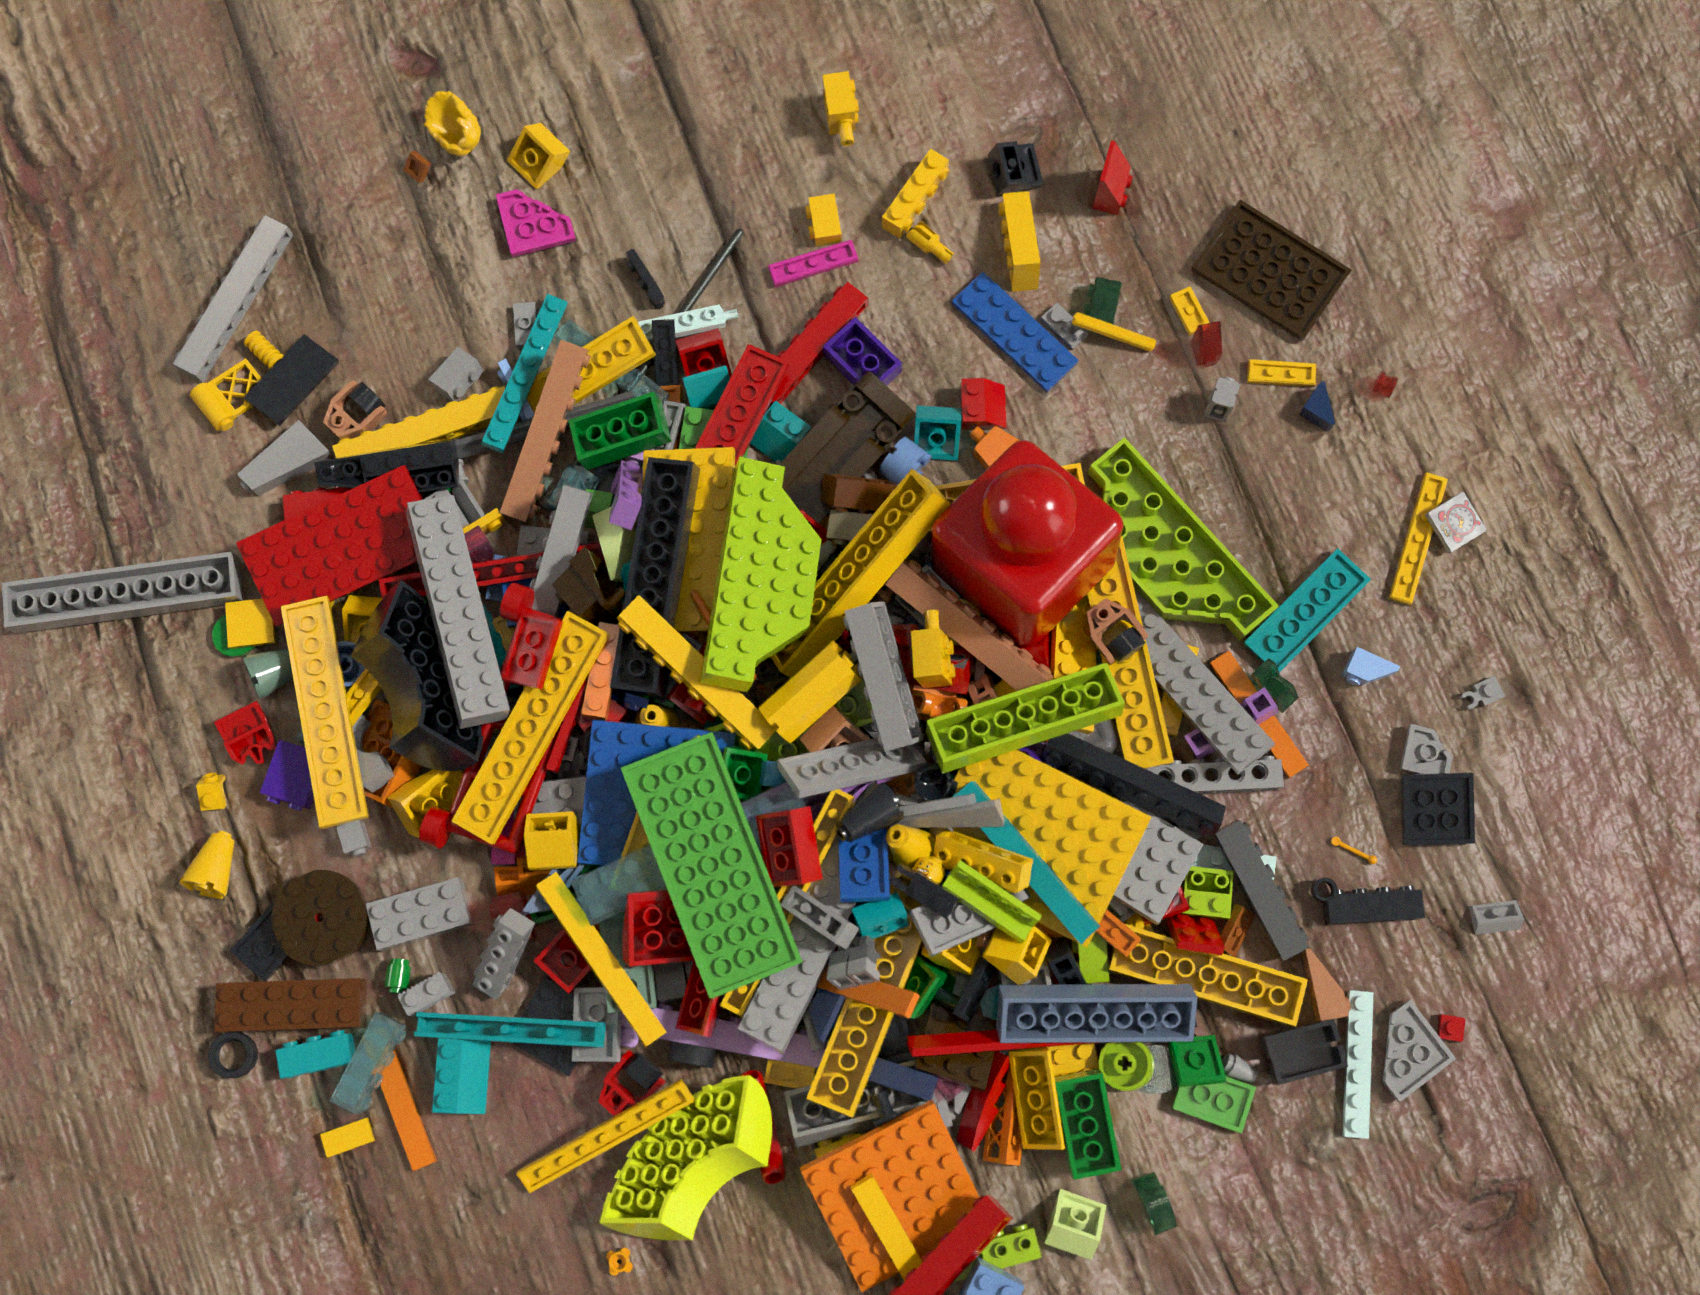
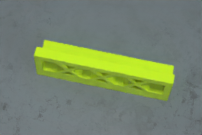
M961 860L951 870L942 886L960 896L959 902L1021 944L1025 941L1032 927L1042 917L1038 912Z

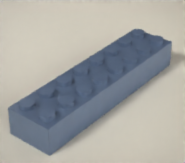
M1191 984L999 985L996 1030L1000 1043L1193 1041L1197 996Z

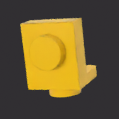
M207 773L196 784L201 811L225 809L227 805L223 783L226 779L225 774Z

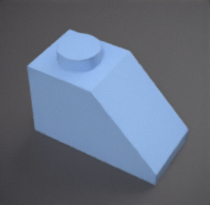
M1356 647L1351 652L1341 676L1347 678L1346 681L1352 685L1363 686L1393 675L1399 670L1400 666Z

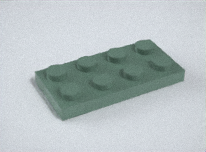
M625 914L599 916L600 936L650 1009H656L652 964L628 966L623 960L622 933ZM605 989L607 1014L622 1013Z

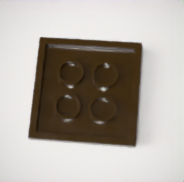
M933 1000L923 1035L996 1030L997 1020L974 1014L969 1024L955 1016L953 1009ZM995 1051L917 1056L914 1070L984 1092Z

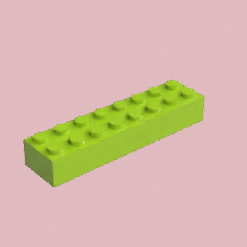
M1103 663L929 719L926 722V734L943 774L1122 716L1125 703L1108 664Z

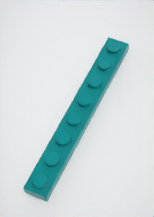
M547 293L482 439V446L503 454L567 308V301Z

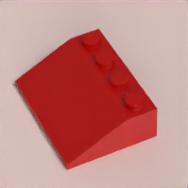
M668 890L627 893L622 933L623 960L628 966L695 961Z

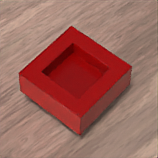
M1439 1014L1438 1036L1444 1040L1463 1042L1466 1018Z

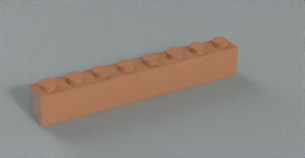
M560 340L500 513L524 522L529 521V518H534L538 507L534 505L537 496H542L545 484H542L545 475H549L553 465L550 462L552 454L556 455L560 446V442L557 441L559 433H564L568 420L565 419L567 411H572L576 400L572 398L575 389H580L583 377L580 374L583 368H587L591 355H588V349Z
M906 558L885 584L923 615L924 611L938 610L939 628L1017 691L1053 679L1054 676L1051 675V670L1044 664L1039 665L1032 659L1033 656L1027 650H1020L1015 646L1012 638L1006 634L1002 635L995 630L996 627L991 621L983 620L979 617L977 611L972 606L964 605L959 601V597L955 592L943 588L940 585V581L935 576H928L923 572L921 565L916 561H910Z

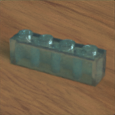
M375 1012L330 1099L332 1103L354 1114H361L362 1111L368 1109L372 1101L370 1095L373 1089H377L383 1080V1075L381 1074L385 1066L388 1067L395 1056L393 1051L396 1045L401 1044L406 1035V1031H404L405 1024L381 1012Z

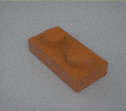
M1235 904L1230 919H1228L1220 934L1225 946L1224 953L1232 957L1236 956L1255 916L1245 907Z

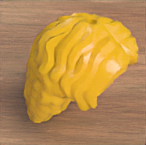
M437 91L433 94V97L427 100L424 126L427 127L430 135L450 154L465 156L470 153L479 143L481 128L477 118L468 109L464 101L450 91Z

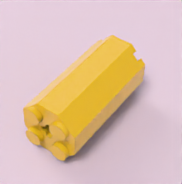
M832 640L758 708L769 724L774 725L779 735L790 744L864 678L860 676L857 665L854 666L853 662L855 660L847 651L841 653L843 649L835 640Z

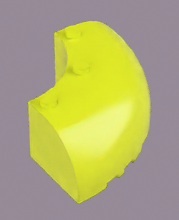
M750 1075L723 1079L721 1083L712 1086L710 1084L703 1086V1090L693 1094V1103L648 1127L649 1131L641 1141L637 1140L626 1155L628 1160L622 1170H618L615 1178L617 1181L612 1193L608 1192L600 1224L618 1232L643 1238L693 1240L698 1220L705 1206L719 1188L742 1172L758 1167H767L772 1138V1116L768 1098L759 1082Z

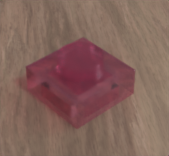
M938 1078L936 1089L947 1103L967 1088Z

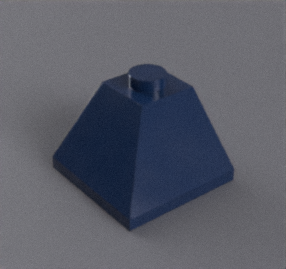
M819 988L817 994H813L808 1006L810 1007L809 1013L820 1044L826 1048L846 999L840 994Z

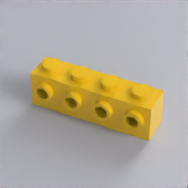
M930 148L882 216L883 229L899 239L905 232L910 230L917 214L920 215L929 197L932 198L936 193L938 184L948 176L950 171L948 169L949 159Z
M946 830L936 835L933 857L938 858L942 862L944 869L952 870L961 860L996 885L1003 887L1009 893H1018L1029 886L1033 863L1032 858L955 831Z

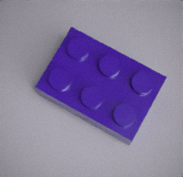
M856 317L823 346V356L853 386L867 370L877 376L886 386L902 372V362Z

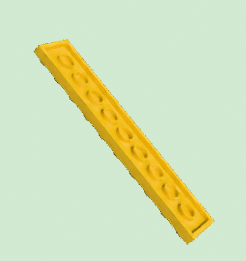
M1121 536L1113 568L1087 593L1090 610L1106 598L1129 609L1142 625L1124 542ZM1104 613L1099 615L1101 618L1107 617ZM1124 620L1118 622L1102 634L1103 644L1107 646L1117 636L1131 628V624ZM1147 642L1136 653L1119 664L1115 661L1110 665L1101 654L1102 663L1108 664L1125 703L1122 716L1115 718L1124 759L1145 769L1174 763Z
M323 596L281 606L319 827L325 829L369 818L329 598Z
M569 611L566 612L562 620V628L542 690L530 687L524 688L452 819V822L490 844H495L610 635L608 632Z

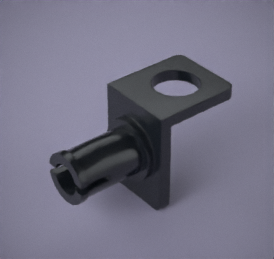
M887 1091L872 1096L880 1115L879 1120L873 1122L874 1126L883 1125L904 1114V1112L897 1113V1111L893 1110Z

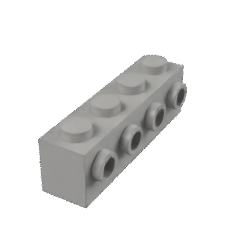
M512 908L505 915L500 914L493 924L495 930L486 941L489 945L480 956L482 962L474 971L476 976L473 982L474 987L495 1000L500 997L510 984L535 925L533 921Z

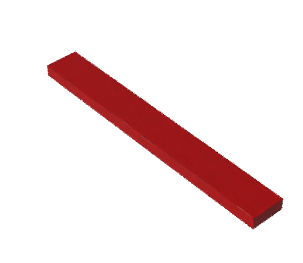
M997 1030L907 1036V1046L913 1057L1099 1043H1000Z

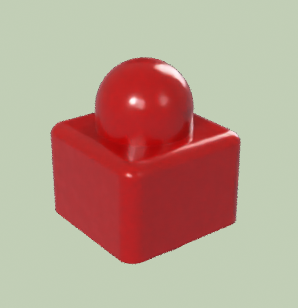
M1020 440L1013 443L934 521L932 526V568L941 579L1017 644L1024 647L1035 646L1113 568L1123 530V519L1116 510L1034 443Z

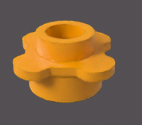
M628 1248L607 1253L606 1259L609 1261V1273L615 1276L618 1272L623 1271L628 1273L632 1270L633 1264L629 1260L630 1250ZM618 1259L622 1260L621 1264L617 1263Z

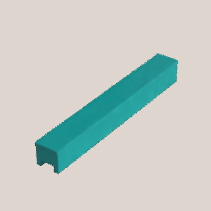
M975 781L969 782L962 790L953 795L955 797L975 793L976 802L991 800ZM1004 814L1005 824L1003 827H980L995 846L1033 859L1029 885L1081 945L1092 933L1101 927Z
M416 1012L418 1024L417 1031H414V1036L586 1047H604L606 1023Z

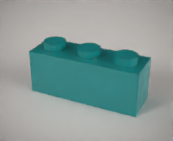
M344 1030L331 1032L330 1037L321 1039V1036L306 1038L307 1043L299 1045L297 1041L282 1044V1049L275 1050L280 1079L293 1078L357 1063L353 1034H345Z

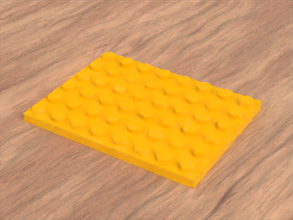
M1019 750L960 768L954 780L958 782L956 793L962 790L969 782L975 781L991 800L1000 799L1002 812L1100 924L1152 817ZM931 827L929 833L936 839V835L946 830L939 827ZM954 827L953 829L955 832L995 845L980 827ZM1030 885L1026 887L1031 898L1023 903L1042 915L1038 923L1079 943ZM1095 932L1082 944L1083 946H1089Z

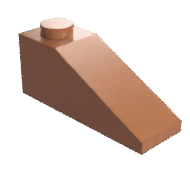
M1311 949L1303 950L1301 956L1306 979H1308L1307 984L1315 1021L1349 1016L1348 1011L1351 1010L1349 998L1345 997L1343 990Z

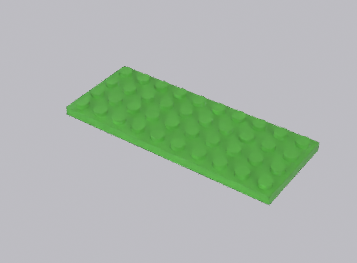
M713 732L622 767L621 770L709 998H715L802 963V958Z

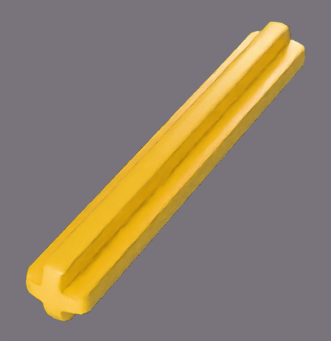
M1076 312L1072 318V324L1149 352L1154 349L1156 340L1079 312Z

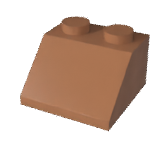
M833 705L800 740L810 752L870 740V738L848 716Z

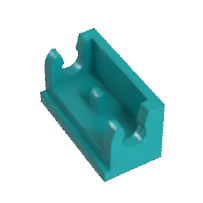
M897 892L890 894V901H871L852 909L855 918L854 922L856 927L859 928L858 931L861 937L867 935L875 939L909 926L907 912Z

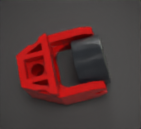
M628 1050L620 1058V1062H617L604 1078V1085L598 1102L613 1116H616L657 1093L666 1082L661 1078L663 1072L639 1051L634 1053ZM624 1069L638 1084L649 1091L643 1096L635 1097L619 1082L620 1071ZM617 1096L621 1098L620 1104L616 1100Z

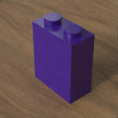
M281 740L278 741L260 791L261 794L267 796L266 801L278 805L280 801L289 803V808L302 811V808H311L314 795L305 747Z

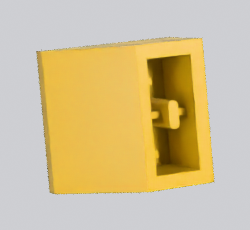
M573 811L526 815L524 839L529 870L576 868L580 824Z
M1033 926L1025 941L1021 944L997 927L994 929L982 957L1019 986L1037 976L1051 939L1037 927Z

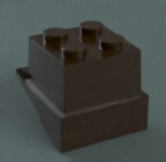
M584 547L569 561L571 565L552 586L557 591L555 596L559 601L570 608L569 612L598 627L599 622L607 623L614 616L617 618L623 612L620 600L625 596L626 591L622 587L615 591L618 586L616 581H611L606 563L588 548Z

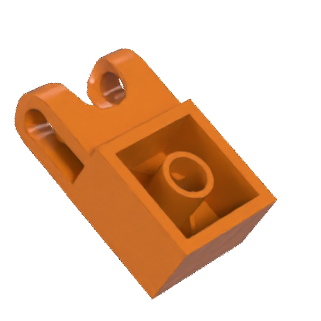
M908 684L919 720L927 721L954 712L955 703L957 704V710L967 707V700L957 698V693Z

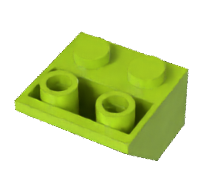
M1191 866L1181 885L1190 910L1181 914L1224 921L1230 919L1234 871Z

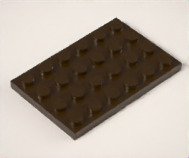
M1241 199L1191 268V271L1302 342L1352 271L1344 264Z

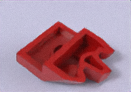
M258 700L214 722L225 742L223 744L231 759L241 765L245 763L248 755L252 757L256 764L264 763L262 749L264 747L269 750L276 749L270 723Z

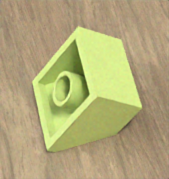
M1060 1189L1048 1224L1044 1244L1092 1260L1100 1242L1106 1205Z

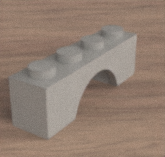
M364 711L352 728L363 788L365 787L373 793L386 785L394 774L387 758L377 751L366 753L363 750V736L371 725Z

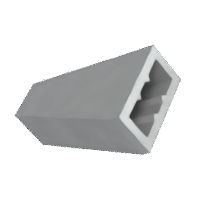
M298 420L237 475L242 479L240 484L248 493L253 490L260 496L314 469V462L333 459L334 457Z

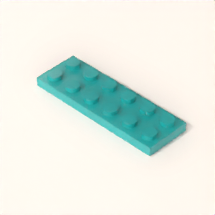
M1337 548L1243 645L1277 676L1367 585L1371 578Z

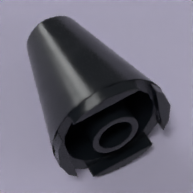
M878 780L869 783L836 822L837 829L835 831L842 841L853 842L897 824L903 819L904 811L899 812L897 806L900 804V801L885 783L882 782L879 785L877 784Z

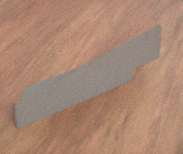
M975 793L899 806V812L903 810L904 817L899 823L894 825L900 824L913 828L1003 827L1005 822L1000 799L976 802Z

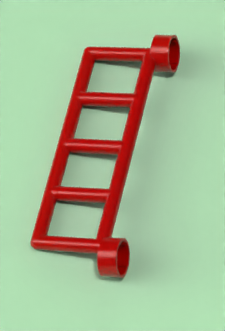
M512 583L505 591L500 607V615L503 619L518 624L522 612L563 620L532 609L535 597L532 588ZM511 639L509 648H508V650H507V653H506L504 662H503V664H502V667H501V670H500V674H502V671H503V668H504V665H505V662H506V658H507V655H508V652H509V649H510V646H511V643H512V639ZM503 682L505 694L507 696L511 683ZM506 719L481 725L482 736L484 737L478 762L464 770L450 812L435 806L428 810L420 826V842L440 849L447 843L451 833H455L511 854L516 853L524 837L526 815L532 814L547 772L546 766L563 721L521 795L522 799L508 837L499 835L495 844H490L452 822L455 813L481 768L494 729L502 730L507 721Z

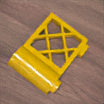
M245 358L210 382L197 385L191 390L189 395L217 431H227L233 426L235 418L253 407L244 399V404L235 410L231 405L232 398H244L251 390V385H256L262 378ZM247 367L250 371L249 379L237 378L238 371ZM223 381L231 382L230 392L219 390L217 385ZM235 383L247 384L246 394L234 392Z

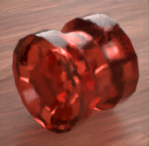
M1381 371L1374 383L1372 392H1380L1384 397L1389 398L1398 378L1395 376L1389 377L1385 372Z

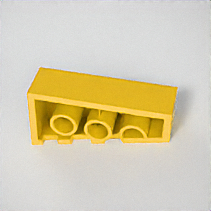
M1029 191L1004 193L1002 195V203H998L999 216H1003L1001 231L1002 234H1005L1004 250L1007 252V269L1010 272L1012 292L1038 290L1041 262Z

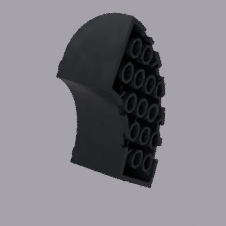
M400 580L389 590L371 614L358 638L351 657L373 675L388 700L393 722L390 749L427 768L441 771L467 769L479 760L484 737L482 736L481 725L460 729L430 608L423 601L425 598Z

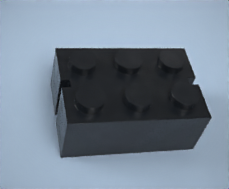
M1334 1019L1259 1038L1265 1059L1271 1060V1063H1267L1273 1085H1281L1349 1067L1343 1046L1331 1045V1042L1340 1041Z

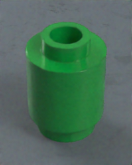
M390 959V964H387L384 988L389 989L388 993L402 994L403 990L408 989L411 973L409 960Z

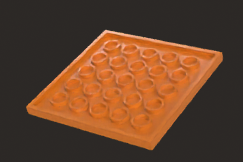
M933 1100L800 1167L861 1292L900 1272L851 1190L850 1186L872 1173L921 1260L928 1251H934L939 1246V1240L945 1233H951L957 1226L955 1224L956 1221L963 1214L968 1215L974 1208L972 1206L973 1203L979 1198Z

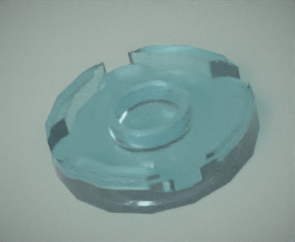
M1163 1045L1148 1046L1154 1057L1155 1068L1152 1078L1143 1088L1153 1093H1166L1178 1084L1169 1048Z

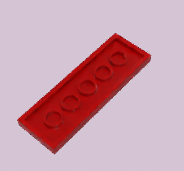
M748 344L695 449L733 447L735 449L736 465L739 457L744 456L789 367V362Z

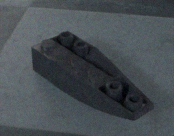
M455 438L314 462L318 485L355 488L400 466L406 465L418 492L459 486V459Z

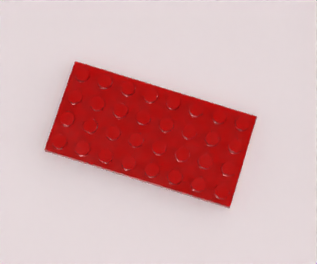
M406 465L400 466L236 542L276 627L284 624L281 606L327 596L329 601L332 602L380 578L418 562L406 510L407 503L421 501L422 499Z

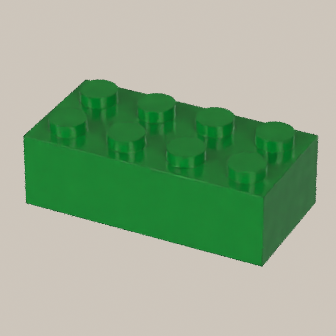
M654 391L568 420L577 459L586 470L672 442L662 402Z
M1093 1069L1054 1077L1070 1176L1073 1180L1122 1171L1103 1072L1100 1069Z

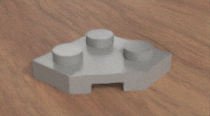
M1410 724L1408 726L1400 770L1414 774L1449 773L1452 756L1448 750H1445L1434 729Z

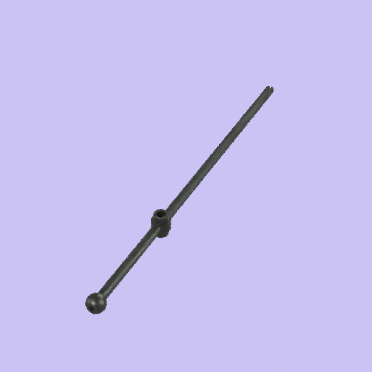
M741 228L737 229L678 313L692 309L742 238L744 232ZM654 357L640 365L621 394L634 391L653 364ZM577 456L551 493L544 495L540 499V506L544 510L552 512L556 509L558 502H555L558 489H562L563 485H567L581 466Z

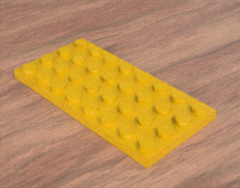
M733 447L646 450L643 452L642 492L648 457L691 461L700 468L674 629L678 633L708 632L709 626L691 599L690 592L697 590L709 610L712 611L735 467V449Z

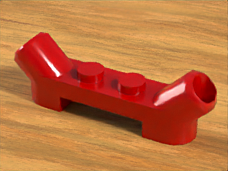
M749 1070L740 1075H750L757 1080L765 1091L769 1102L767 1088L760 1071ZM771 1110L772 1138L767 1167H760L763 1182L766 1184H777L785 1179L786 1172Z

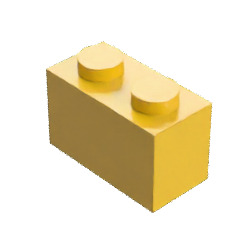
M835 193L808 197L809 206H805L807 219H811L812 226H808L810 240H815L816 247L841 243L842 234Z

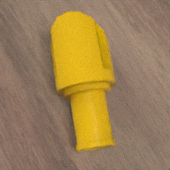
M922 221L906 234V237L926 254L932 252L945 265L954 255V252L950 251L940 242V236Z

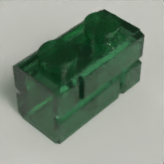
M1096 277L1094 284H1089L1087 297H1091L1090 304H1085L1083 314L1113 324L1122 283L1116 280Z

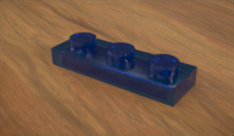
M615 690L612 692L611 699L616 700V703L623 708L639 711L640 707L647 709L649 699Z

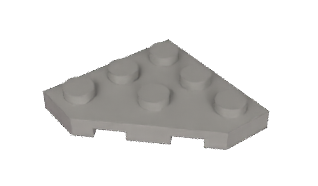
M1407 1000L1389 1015L1383 1073L1384 1085L1397 1102H1401L1456 1060L1455 1056L1411 1000Z

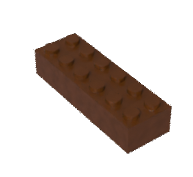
M347 978L216 983L214 1032L366 1028L367 979Z

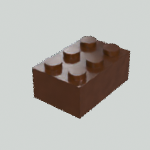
M824 473L820 500L827 503V507L834 508L837 511L847 512L849 508L862 514H869L870 511L875 513L898 484L889 480Z

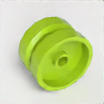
M1108 1042L1102 1049L1098 1061L1099 1069L1103 1072L1105 1082L1113 1088L1122 1091H1136L1146 1086L1152 1078L1155 1068L1154 1057L1149 1048L1142 1042ZM1125 1060L1132 1062V1067L1125 1069L1123 1062Z

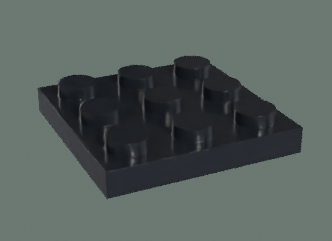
M1474 773L1401 774L1402 844H1474Z
M544 977L520 1018L573 1021L574 994H568L561 986ZM510 1042L568 1076L572 1074L578 1063L572 1061V1046Z

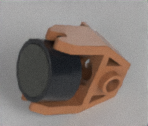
M353 380L331 399L323 423L339 440L353 439L359 437L365 431H372L384 420L388 412L384 408L386 407L384 402L363 382L358 384ZM352 400L368 417L361 423H356L343 410V406L348 401Z
M1105 598L1087 612L1091 641L1110 665L1115 661L1118 664L1125 661L1145 645L1146 642L1144 640L1149 635L1129 609ZM1104 613L1107 617L1101 618L1099 615ZM1121 620L1131 624V628L1117 636L1107 646L1103 644L1102 634Z

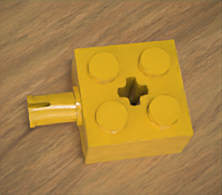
M849 71L823 75V98L829 135L840 134L842 146L854 144L853 132H855V123H859L858 100L855 99L854 79H850Z
M938 610L924 611L925 629L911 631L914 678L924 688L952 685V678H955V667L953 663L951 664L950 655L954 654L952 640L949 641L948 636L939 628Z

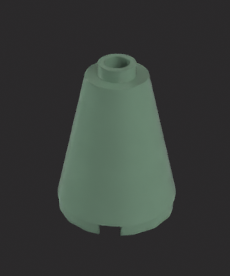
M288 649L248 654L242 657L259 699L265 698L293 679Z

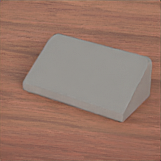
M460 479L459 486L454 487L451 494L454 495L456 503L471 524L485 514L463 479Z
M1517 900L1470 906L1473 929L1476 935L1522 928L1524 917Z

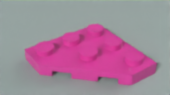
M518 189L496 194L512 257L576 241L570 217L559 214L552 210L551 207L538 200H533Z

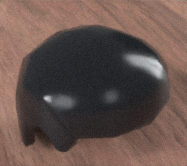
M930 762L923 764L915 772V790L923 800L942 799L950 790L949 772L942 774L938 763Z

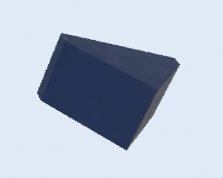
M1323 381L1319 383L1299 415L1324 431H1330L1335 421L1326 384Z

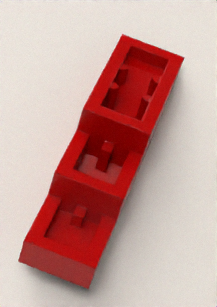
M999 1051L994 1053L985 1091L971 1090L962 1115L956 1141L973 1152L977 1149L997 1115L999 1109L994 1107L1006 1086L1001 1080L1010 1066V1059Z

